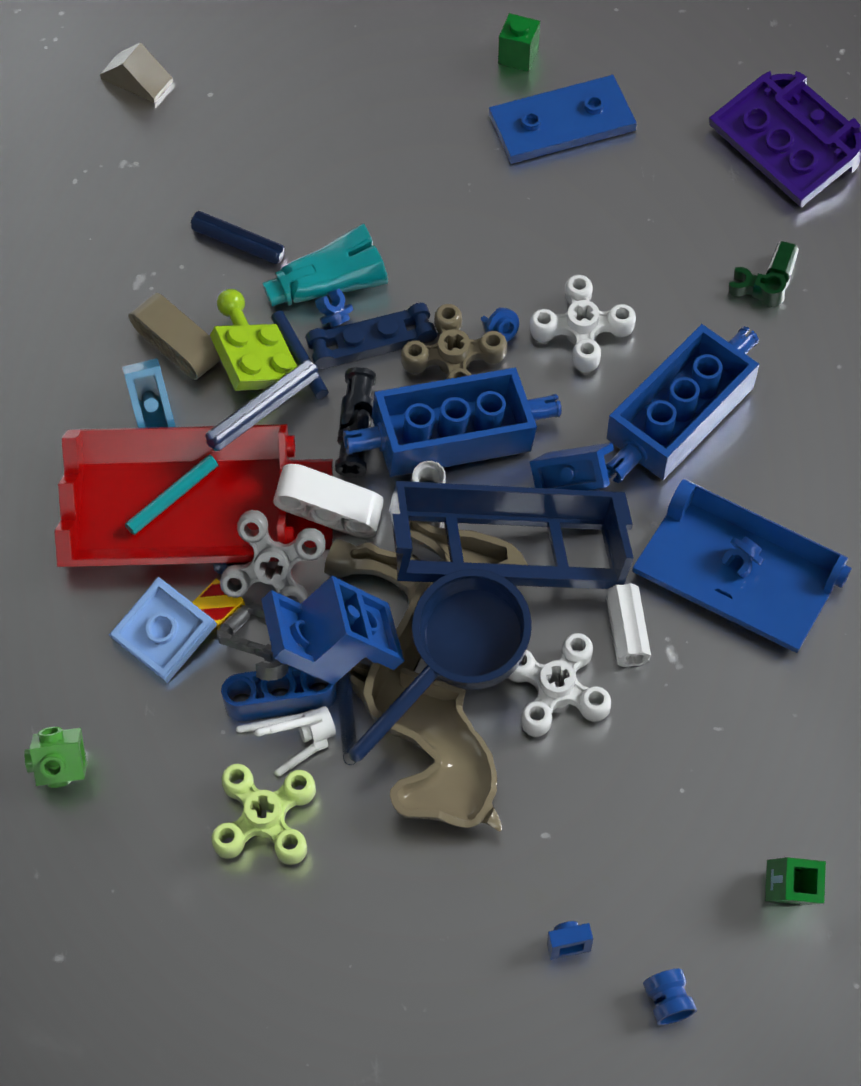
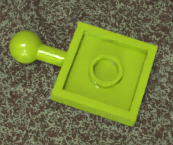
M226 289L219 294L217 298L218 310L224 316L230 317L233 325L214 326L210 337L234 390L267 389L297 366L277 324L249 325L243 313L245 307L243 295L235 289Z

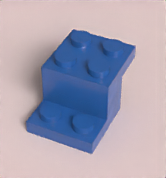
M334 576L327 579L302 603L296 602L273 590H270L261 599L271 643V651L274 659H277L282 664H288L314 678L322 679L334 685L365 657L373 663H379L392 670H395L404 662L389 603Z

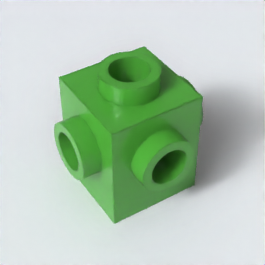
M56 726L40 730L37 734H33L30 748L24 751L27 772H34L36 786L47 785L51 788H58L68 785L71 781L85 779L87 759L81 727L66 730Z

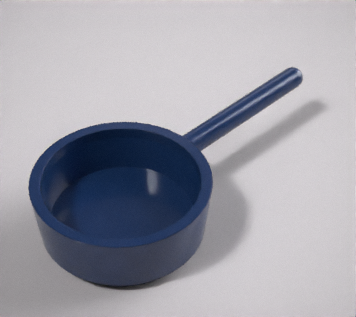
M465 569L449 573L439 578L427 588L417 603L412 621L414 643L427 666L350 749L349 758L352 761L360 762L438 677L452 686L477 690L497 685L515 672L522 662L529 644L532 620L528 604L514 584L491 571Z

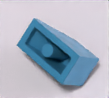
M158 359L123 366L138 428L176 427Z

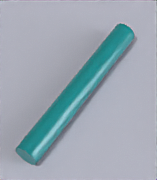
M211 455L205 457L126 522L125 526L128 531L133 535L137 534L218 467L217 461Z

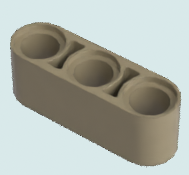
M156 292L128 314L129 320L136 331L191 379L197 380L221 361L210 335L160 293Z

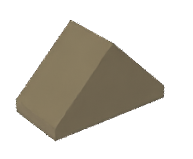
M141 42L119 52L100 74L102 80L153 103L158 101L173 82L172 76Z

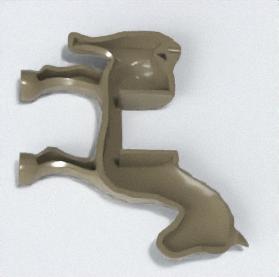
M409 521L412 542L438 555L441 558L439 561L450 562L446 530L434 527L424 521ZM459 530L464 562L528 565L522 553L511 543L476 531ZM336 539L326 558L325 574L338 579L351 574L379 576L395 584L408 597L409 607L396 629L404 662L395 670L379 663L366 665L359 662L349 672L351 673L349 674L351 675L349 679H352L349 680L352 681L349 682L352 683L349 684L352 685L350 686L352 687L351 689L361 699L371 718L377 721L419 675V673L414 672L421 656L414 643L412 621L419 599L433 583L397 581L398 565L396 552L380 549L369 542L355 546L349 542ZM411 554L410 560L421 561L417 556ZM435 680L389 730L394 736L406 739L419 746L435 761L423 772L396 782L390 789L392 805L396 812L405 818L439 820L463 828H470L480 823H485L501 832V821L492 804L497 792V772L494 759L485 741L474 730L472 723L463 712L466 690Z

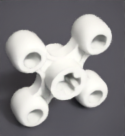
M574 275L568 279L565 285L564 296L570 305L568 312L554 314L548 309L537 310L530 318L529 330L531 336L539 342L550 341L556 335H566L567 339L575 345L572 355L574 366L582 372H590L598 367L601 359V349L595 341L597 335L602 332H611L617 337L628 336L635 328L636 315L634 310L626 304L616 305L610 311H599L598 307L590 301L593 292L591 280L584 275Z
M581 633L569 635L562 645L561 659L551 661L546 665L537 662L532 653L526 650L524 658L520 663L523 666H518L515 672L508 677L511 681L517 683L529 682L538 691L536 700L528 703L521 713V726L528 735L538 737L546 734L552 724L554 709L565 707L568 704L576 706L583 717L592 722L601 721L609 714L611 708L609 693L604 688L598 686L590 688L583 686L576 678L577 670L586 666L593 654L592 642L586 635ZM555 682H559V687L555 686ZM591 703H598V704H600V705L595 706V705H592ZM538 717V718H540L541 720L536 721V720H533L532 718Z

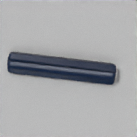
M197 211L191 219L192 230L274 264H279L285 256L284 245L204 212Z

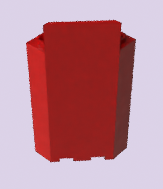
M288 424L254 425L220 451L213 450L206 443V433L215 426L67 430L62 437L64 476L58 483L61 521L54 530L57 567L251 562L254 558L253 547L249 542L242 540L237 531L239 518L249 510H258L266 516L268 520V533L273 541L288 544L295 540L303 529L315 528L324 535L326 541L325 550H330L333 544L332 528L285 512L276 507L273 500L283 466L286 464H299L333 476V459L289 460V457H295V436L288 435ZM211 455L217 461L218 467L137 534L133 535L128 531L125 526L126 522L205 457ZM252 522L247 523V527L249 529H259L257 524ZM308 540L304 542V545L308 548L316 547L313 541ZM270 557L269 562L279 561L275 557Z

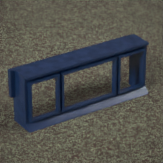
M409 481L395 482L389 513H391L398 565L397 581L434 583L439 578L455 571L481 569L499 574L515 586L609 589L615 585L625 584L634 559L627 530L632 529L633 523L625 492ZM409 521L444 522L450 562L410 560L413 547ZM458 523L547 527L555 566L464 562ZM561 528L601 530L610 568L569 567Z

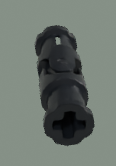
M352 367L345 371L347 389L346 395L341 401L340 426L337 437L340 452L339 458L335 461V471L346 477H360L365 475L367 471V463L364 461L365 451L348 455L344 446L343 431L371 427L373 408L371 393L372 386L376 383V373L368 368Z

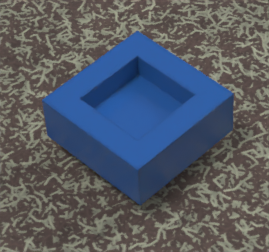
M568 921L556 925L553 931L548 932L547 948L550 960L591 952L593 935L589 923L578 925L576 921Z

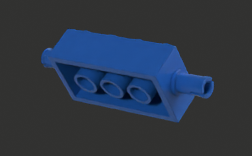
M701 324L609 415L606 439L621 450L606 463L608 477L611 478L616 473L617 475L613 478V481L621 483L628 473L640 463L657 477L664 480L754 388L759 363L746 354L759 343L757 334L752 330L746 337L745 334L750 328L744 326L727 342Z
M516 367L374 392L372 408L374 427L343 431V441L348 455L379 448L380 452L383 453L390 477L413 473L414 468L424 461H434L443 467L531 452L537 430L535 420L560 417L562 412L560 400L555 402V400L559 399L557 394L527 400Z

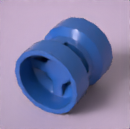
M682 969L666 970L647 978L643 982L647 996L652 998L655 1004L653 1013L657 1025L676 1023L697 1012L693 997L687 995L685 991L687 981Z

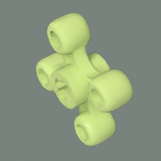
M232 764L228 766L221 777L222 787L230 798L239 800L242 803L243 812L238 820L232 823H222L214 829L211 839L215 852L220 857L226 859L234 858L242 852L245 843L250 838L257 836L269 838L273 841L275 853L284 864L295 865L301 862L307 853L306 839L301 832L291 829L286 825L285 816L290 808L296 805H305L314 798L316 786L312 775L304 770H294L286 776L279 790L272 792L257 789L254 785L253 775L245 765ZM239 779L243 780L241 783L238 784L233 783L234 781ZM300 785L305 786L301 790L294 789L295 787ZM262 810H270V812H267L266 818H258V815L262 816ZM233 838L232 842L223 843L225 839ZM289 844L297 845L294 849H285Z

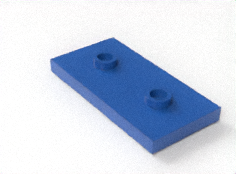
M614 75L489 107V117L510 164L636 131L637 122Z

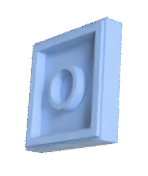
M158 577L111 631L109 636L168 683L217 626V623Z

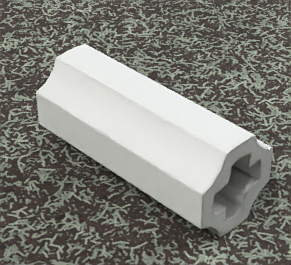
M629 583L615 585L607 589L606 600L617 664L627 668L641 666L649 662L651 652L639 586Z

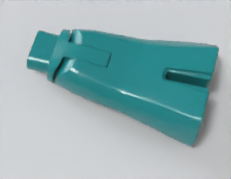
M363 223L321 249L288 263L275 273L276 278L262 283L268 300L273 307L284 302L290 306L292 305V300L294 303L321 298L328 296V292L336 289L347 292L388 284V276L384 262L377 248L373 246L372 238Z

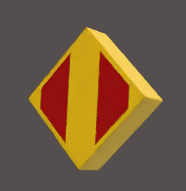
M217 578L192 602L217 623L216 630H220V626L238 608H242V605H245L243 598H233L225 595Z

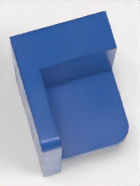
M613 443L548 452L529 461L535 488L594 490L609 486L610 482L604 455L614 450Z

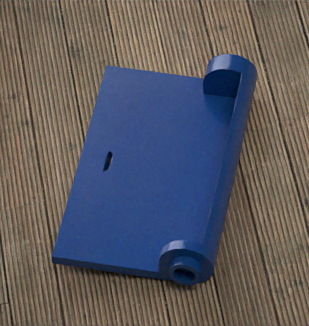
M683 479L672 496L665 518L636 561L632 572L798 653L834 587L843 588L852 568L846 565L848 557ZM746 536L762 548L759 556L764 561L761 565L752 561L750 574L745 578H741L737 572L743 566V559L735 558L727 567L723 564L722 557L725 552L735 548L730 543L733 537L741 541Z

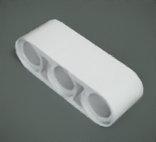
M286 464L282 468L273 503L285 512L354 537L368 539L376 535L384 499L374 491L306 466Z

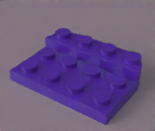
M771 71L766 72L709 117V125L801 208L845 171L848 170L853 173L861 161V126L855 118L848 121L807 85V77L798 71L795 72V75H772Z

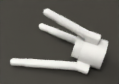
M326 706L301 714L263 720L236 727L237 733L255 731L256 736L298 728L304 743L311 740L312 744L275 770L274 774L276 777H280L315 752L328 748L327 738L336 736L334 722Z

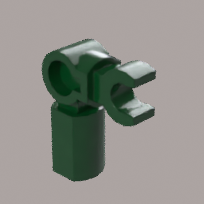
M784 241L777 243L766 275L759 273L758 275H753L747 268L735 267L734 279L743 282L736 283L730 281L728 293L737 297L749 294L752 295V298L760 299L766 306H779L785 300L786 283L790 279L799 254V248L796 244Z

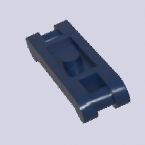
M416 303L410 306L408 310L328 330L316 328L310 330L305 338L308 347L313 349L314 352L312 354L313 363L322 370L402 350L404 345L410 341H420L426 344L435 340L438 334L434 324L428 320L430 312L427 304ZM416 325L415 329L407 331L406 327ZM336 345L337 349L334 350L327 348Z

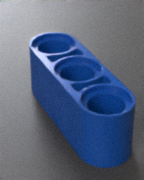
M288 666L289 671L284 677L272 681L259 679L256 677V671L231 675L222 684L221 694L227 715L235 721L246 722L301 714L323 706L330 708L337 699L336 683L333 685L322 679L314 678L295 667ZM315 683H324L328 685L325 689L320 691H314L310 689V687ZM278 688L289 690L283 696L271 695ZM238 694L249 695V698L242 702L232 700Z

